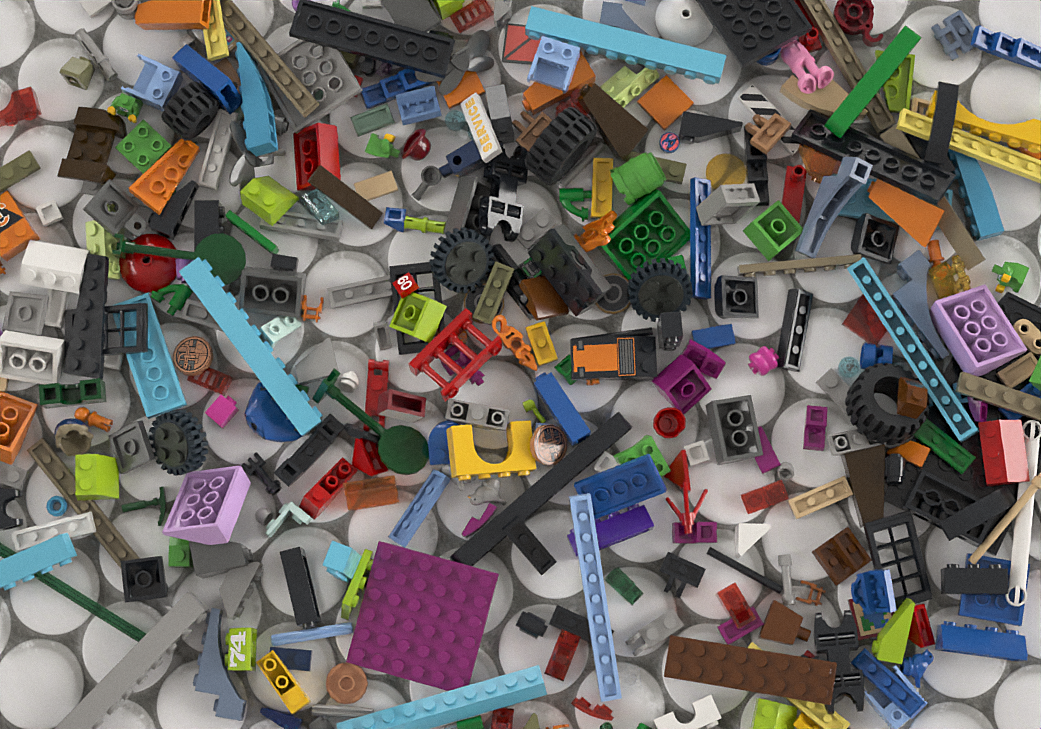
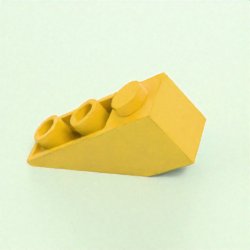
M274 650L256 662L291 714H296L312 702Z

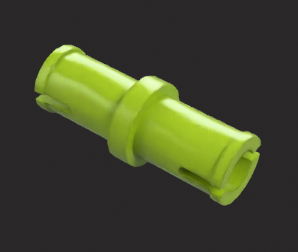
M405 217L404 229L420 230L422 233L445 234L443 233L446 225L445 221L429 220L428 217L423 219Z

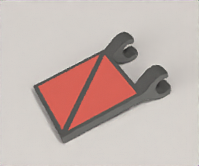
M506 24L502 62L532 65L540 40H533L525 35L526 25Z

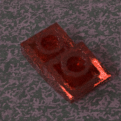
M782 479L741 494L748 514L789 499Z
M575 697L571 702V705L592 717L612 721L614 718L611 715L613 711L605 704H602V706L597 704L591 710L589 708L591 704L583 697L580 699Z

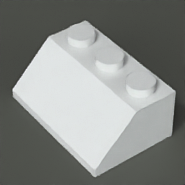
M30 240L21 263L19 283L79 294L87 254H90V250Z
M5 330L0 336V377L39 384L58 383L64 361L65 340Z

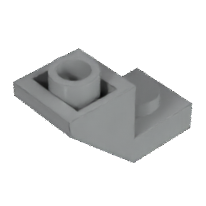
M495 0L494 24L497 29L501 25H506L511 20V8L505 3L511 0Z

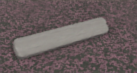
M313 704L312 715L357 718L374 713L373 708Z

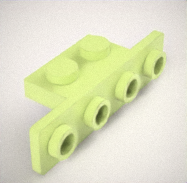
M624 66L601 85L600 88L624 108L658 79L659 74L657 69L651 70L645 67L636 75Z
M107 204L108 211L115 213V205ZM95 220L85 222L87 250H90V254L108 257V278L120 279L119 258L112 254V250H116L118 241Z

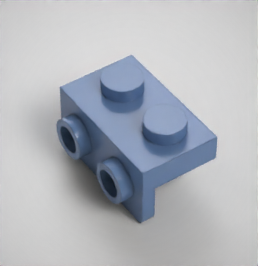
M434 86L396 95L403 126L442 116Z

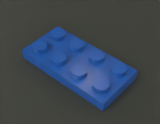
M650 454L574 483L578 495L591 494L594 520L667 491Z

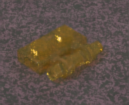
M959 255L952 257L953 264L951 267L945 261L928 270L938 300L958 294L961 289H963V292L971 289L970 278L965 273L966 267ZM956 274L958 275L957 281L953 277Z

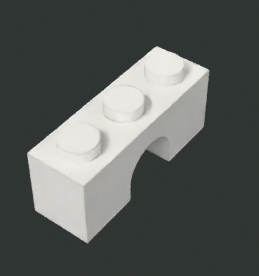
M708 695L691 703L694 717L687 724L678 722L673 712L658 717L653 722L656 729H698L705 725L708 729L719 724L717 720L721 719V715L712 695Z

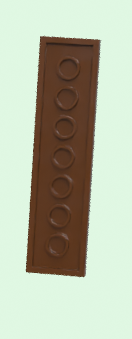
M670 635L664 677L831 705L837 663Z

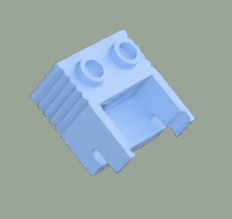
M542 36L527 77V82L530 83L531 80L562 90L566 94L578 58L580 57V48Z
M138 53L137 57L139 60H143L145 65L133 89L124 88L123 86L121 89L124 93L129 94V96L142 100L144 104L164 111L165 106L178 91L184 78L180 71H176Z
M893 665L891 667L895 670L893 674L924 701V698L919 695V692H916L914 686L898 667ZM877 688L873 689L869 694L865 690L864 698L880 714V717L885 720L890 729H898L910 719Z

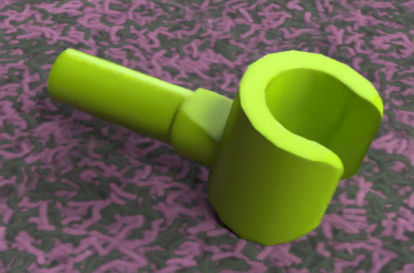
M529 399L522 402L526 413L532 410L541 423L546 422L533 400Z

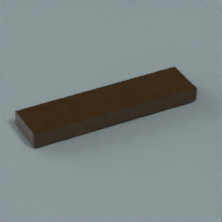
M318 165L307 181L369 229H373L383 212L321 165Z

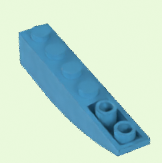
M237 42L235 56L239 63L237 74L241 82L239 92L243 100L241 110L245 119L243 121V128L247 137L245 139V146L248 151L250 150L257 157L278 151L274 111L266 83L256 62L241 42Z
M948 149L947 156L952 161L955 168L953 174L956 175L955 180H958L960 186L958 187L959 196L961 199H964L966 205L964 206V212L971 221L970 231L972 236H975L976 240L980 241L1001 235L1004 232V227L992 190L979 163L975 158Z

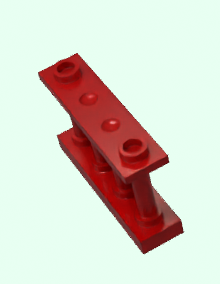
M467 308L408 363L410 371L416 377L424 372L443 389L441 395L445 402L449 398L455 397L459 392V388L492 356H496L502 349L500 336L491 341L472 325V313ZM463 331H468L486 348L477 355L458 339V336ZM449 344H453L471 360L464 369L444 353V349ZM439 358L457 374L450 383L430 367V363L434 359Z

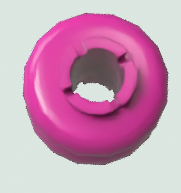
M762 346L757 352L749 355L750 363H748V366L754 374L758 372L759 375L765 376L770 370L778 366L776 359L779 357L776 353L773 354L775 352L773 348L768 349L766 346Z

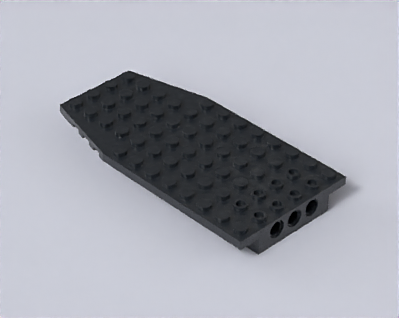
M1006 292L999 300L998 305L1013 326L1020 319H1027L1041 332V308L1010 292ZM1021 326V331L1027 332V328ZM1036 341V346L1041 347V342ZM1027 350L1018 357L979 377L1003 385L996 373L1025 356L1029 351ZM953 355L943 374L952 390H954L953 383L958 382L960 373L963 372ZM1034 355L1037 361L1041 355ZM1031 376L1012 389L1018 391L1023 389L1030 383ZM933 402L934 406L928 405L929 413L926 419L976 458L966 471L961 474L930 449L922 469L906 462L903 484L889 485L884 494V501L904 511L910 510L912 515L942 530L939 522L1005 485L988 487L986 484L980 432L960 442ZM968 402L961 403L979 430V422L975 421ZM988 404L987 421L1007 419L998 410L1000 407ZM1022 416L1018 420H1022L1023 426L1025 422L1035 419ZM1028 424L1024 429V433L1030 438L1031 424ZM1035 425L1034 438H1036L1039 435V428L1037 425ZM912 437L911 441L924 445L916 437ZM1041 437L1039 442L1037 469L1041 463ZM1018 483L1007 484L1017 501ZM1012 506L957 538L978 548ZM1012 521L987 549V553L993 556L997 555Z

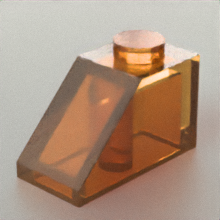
M800 143L798 150L808 175L812 177V181L821 184L823 176H831L837 160Z

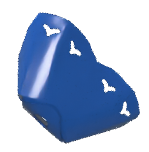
M259 382L253 389L244 414L251 430L265 440L280 443L295 441L303 437L300 433L294 431L295 426L289 419L287 420L286 414L277 402L271 400L272 396L268 390L261 391L260 387L265 388L262 382ZM252 423L257 426V430H254L255 428L252 426Z

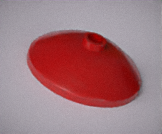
M142 234L135 240L129 241L135 242L138 245L176 249L167 238L158 234ZM126 253L125 259H119L120 273L124 281L134 290L142 293H151L152 290L157 292L171 285L177 277L175 264L177 258ZM146 257L150 258L149 263H144Z

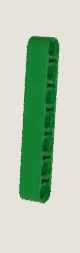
M905 25L828 119L824 127L838 138H841L922 37Z

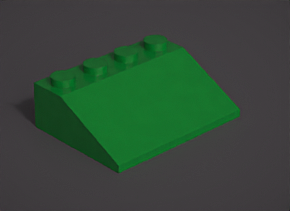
M656 189L651 194L637 199V202L633 203L612 223L615 228L608 234L611 241L607 245L597 246V248L615 269L629 281V279H632L631 274L633 272L637 273L636 268L638 266L644 268V262L647 261L650 265L652 264L651 259H656V262L660 263V258H665V261H667L668 257L673 256L690 240V229L661 191Z

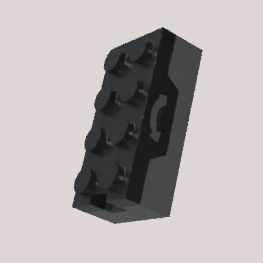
M564 223L549 230L528 252L529 256L575 317L590 310L612 289V286Z

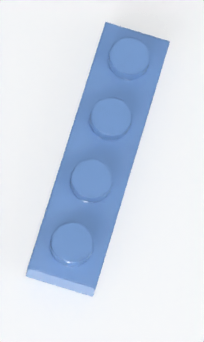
M433 469L388 537L405 548L451 479Z

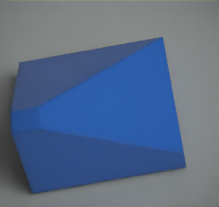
M386 207L384 224L399 232H404L406 209Z

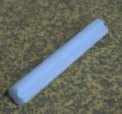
M351 622L275 634L271 636L272 646L351 634L353 633V625Z

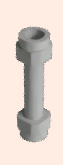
M778 555V564L782 569L783 605H795L796 599L795 594H792L790 575L791 555Z

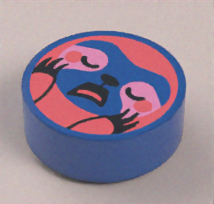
M672 132L663 134L659 142L661 150L665 153H674L680 144L679 137Z

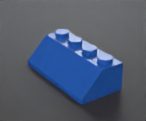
M944 621L943 624L937 625L935 650L1011 661H1026L1028 659L1025 636L1019 635V631L1006 630V633L998 632V628L985 627V630L977 629V625L964 624V627H958L956 622Z

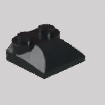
M867 213L862 214L855 224L851 241L852 253L891 264L900 225Z
M723 275L717 277L714 285L715 312L718 317L722 319L759 318L757 278Z
M163 556L120 561L125 603L168 597Z

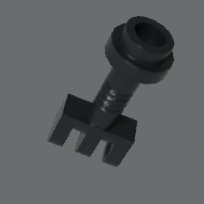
M351 423L344 425V429L350 436L376 443V448H378L380 436L364 431L359 426Z
M257 452L253 455L258 461L255 463L250 457L247 460L252 466L249 468L245 463L241 466L250 476L256 473L267 485L265 490L268 494H277L282 489L279 480L273 481L262 468L266 462Z

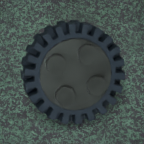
M460 227V230L454 228L452 229L453 233L449 231L445 233L446 238L441 236L438 239L441 242L440 245L434 244L433 247L437 250L436 252L431 251L430 255L434 259L429 260V264L433 266L430 269L434 274V278L448 290H453L456 293H460V291L468 293V289L471 291L476 290L474 285L478 287L483 285L480 282L481 279L487 281L488 277L485 274L492 271L489 265H494V261L490 259L494 257V252L491 251L493 248L488 243L489 241L476 231L469 228L466 229L465 227Z
M660 258V263H657L656 259H651L652 264L650 265L647 261L644 262V268L638 266L636 268L637 273L633 272L631 274L632 279L628 281L629 300L633 310H636V314L639 316L642 314L645 320L650 317L651 322H656V318H659L660 313L680 312V310L685 312L687 310L686 305H690V298L693 296L690 277L686 269L681 268V264L678 262L674 265V261L670 259L666 263L665 258Z
M177 409L157 416L156 420L152 422L154 427H151L149 430L152 435H149V440L153 441L151 447L155 449L153 454L154 457H158L156 463L158 465L162 464L161 469L167 470L168 474H173L174 476L184 475L199 469L203 465L202 462L207 458L204 455L208 454V449L204 448V446L208 445V441L203 440L207 436L206 432L200 431L203 428L202 424L196 425L198 422L197 417L192 418L193 414L190 412L186 413V410Z

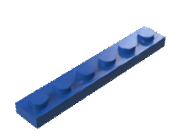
M694 177L690 179V281L693 293L692 298L707 300L711 299V225H701L696 207L711 194V180Z

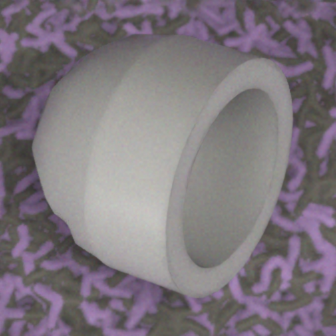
M189 35L182 37L179 41L181 48L187 44L194 50L197 46V41Z
M788 462L781 463L777 469L778 477L782 480L792 479L794 476L793 466Z
M259 508L255 514L256 520L265 526L270 522L274 513L267 508Z

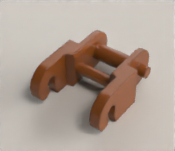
M801 580V584L810 586V594L807 600L799 597L795 599L809 605L815 603L817 607L822 605L820 599L822 593H826L823 587L819 589L816 588V584ZM814 590L818 591L816 600L811 599Z

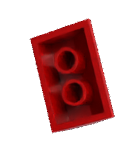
M316 123L302 129L298 134L294 132L297 191L318 190L307 182L318 165L323 166L341 180L337 126Z
M1022 420L979 422L987 486L1030 482Z

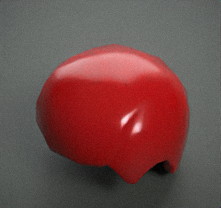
M672 407L661 409L653 419L654 430L665 439L677 437L686 427V418L682 411Z

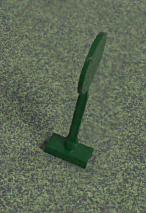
M115 233L114 236L118 242L116 250H112V254L116 258L125 259L126 253H141L193 261L199 257L202 261L207 260L213 268L210 271L214 278L218 275L225 285L236 281L241 276L242 270L246 265V253L241 243L234 237L223 233L212 234L204 238L196 246L194 252L138 245L135 242H129L123 234Z
M334 368L327 380L324 379L321 382L312 400L319 404L328 395L380 436L378 442L380 459L391 471L397 474L411 475L422 470L429 460L428 443L425 437L410 426L398 425L389 429L382 427L342 394L341 390L334 385L341 374Z

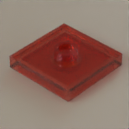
M862 294L841 324L866 342L876 346L887 332V329L864 294Z

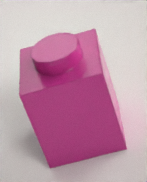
M220 395L207 409L205 414L220 427L224 428L239 410L235 407L237 402L229 395L226 398Z

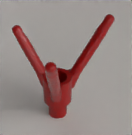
M683 482L685 513H681L669 497L665 500L678 516L682 526H684V533L693 534L692 526L694 525V520L708 490L704 489L693 512H689L687 482Z

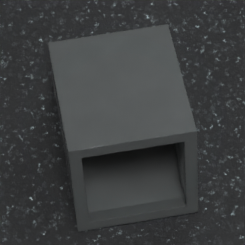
M189 541L196 576L203 579L228 573L232 569L248 566L253 561L251 549H248L241 543L229 541L223 544L207 545Z

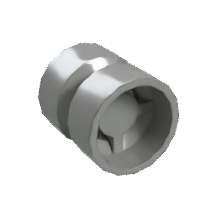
M111 0L119 16L127 20L135 18L137 5L141 4L140 0Z

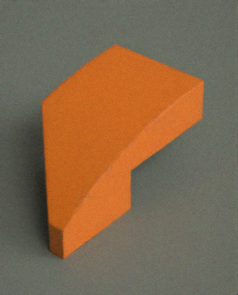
M909 441L888 450L887 455L901 454L906 459V462L922 469L930 448L917 442Z

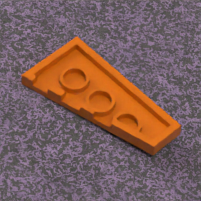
M181 138L129 187V192L160 215L200 152L199 146L191 140L184 141Z

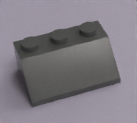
M460 176L443 233L447 231L453 233L452 229L457 228L460 230V227H465L480 234L478 222L480 199L490 196V183L476 176ZM490 235L489 237H487V236H483V237L486 238L488 241H490L491 235Z
M246 266L241 273L239 310L243 308L245 312L299 318L305 294L306 273Z
M751 395L714 400L705 405L717 465L763 456Z

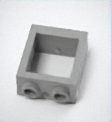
M754 183L720 185L696 207L702 226L735 224L755 207L760 200Z

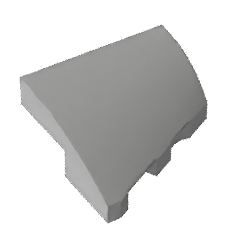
M327 338L295 365L300 385L320 381V379L328 377L334 368L338 371L331 338Z

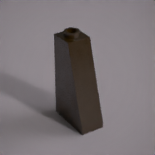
M585 84L579 91L580 96L577 100L590 120L596 125L598 132L615 158L625 161L649 129L597 84Z
M882 444L843 454L841 456L848 484L853 493L852 499L859 525L862 528L864 527L863 523L884 518L885 446Z

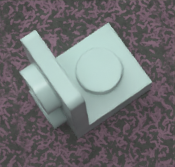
M278 316L260 327L261 335L259 338L263 343L267 340L270 346L274 348L280 339L300 328L302 323L297 317Z
M291 501L289 504L285 503L279 510L280 515L276 520L272 519L268 523L265 534L271 538L291 512L293 513L291 517L300 525L302 522L308 525L313 518Z

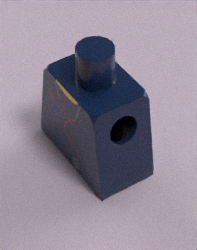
M472 140L446 155L448 163L441 166L439 170L444 178L452 174L460 178V176H466L483 168L485 162L481 158L476 143Z

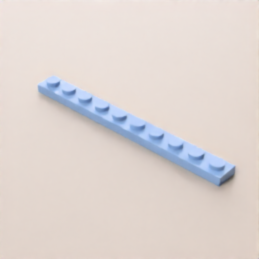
M591 494L569 496L600 700L604 702L621 699Z

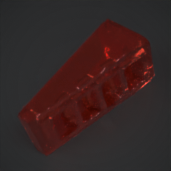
M474 0L452 14L450 18L461 34L494 15V10L488 0ZM481 4L484 6L486 10L485 12H482L480 8ZM474 8L477 10L479 16L477 17L472 11V9ZM465 13H469L472 18L471 21L468 20ZM461 16L466 24L462 25L458 17Z
M210 367L202 371L203 373L200 374L198 380L194 379L195 376H188L187 381L222 396H225L233 379L231 376ZM207 371L209 372V374L206 378L205 383L201 382ZM214 374L216 375V377L211 386L209 385V382ZM223 378L219 389L216 388L219 379Z

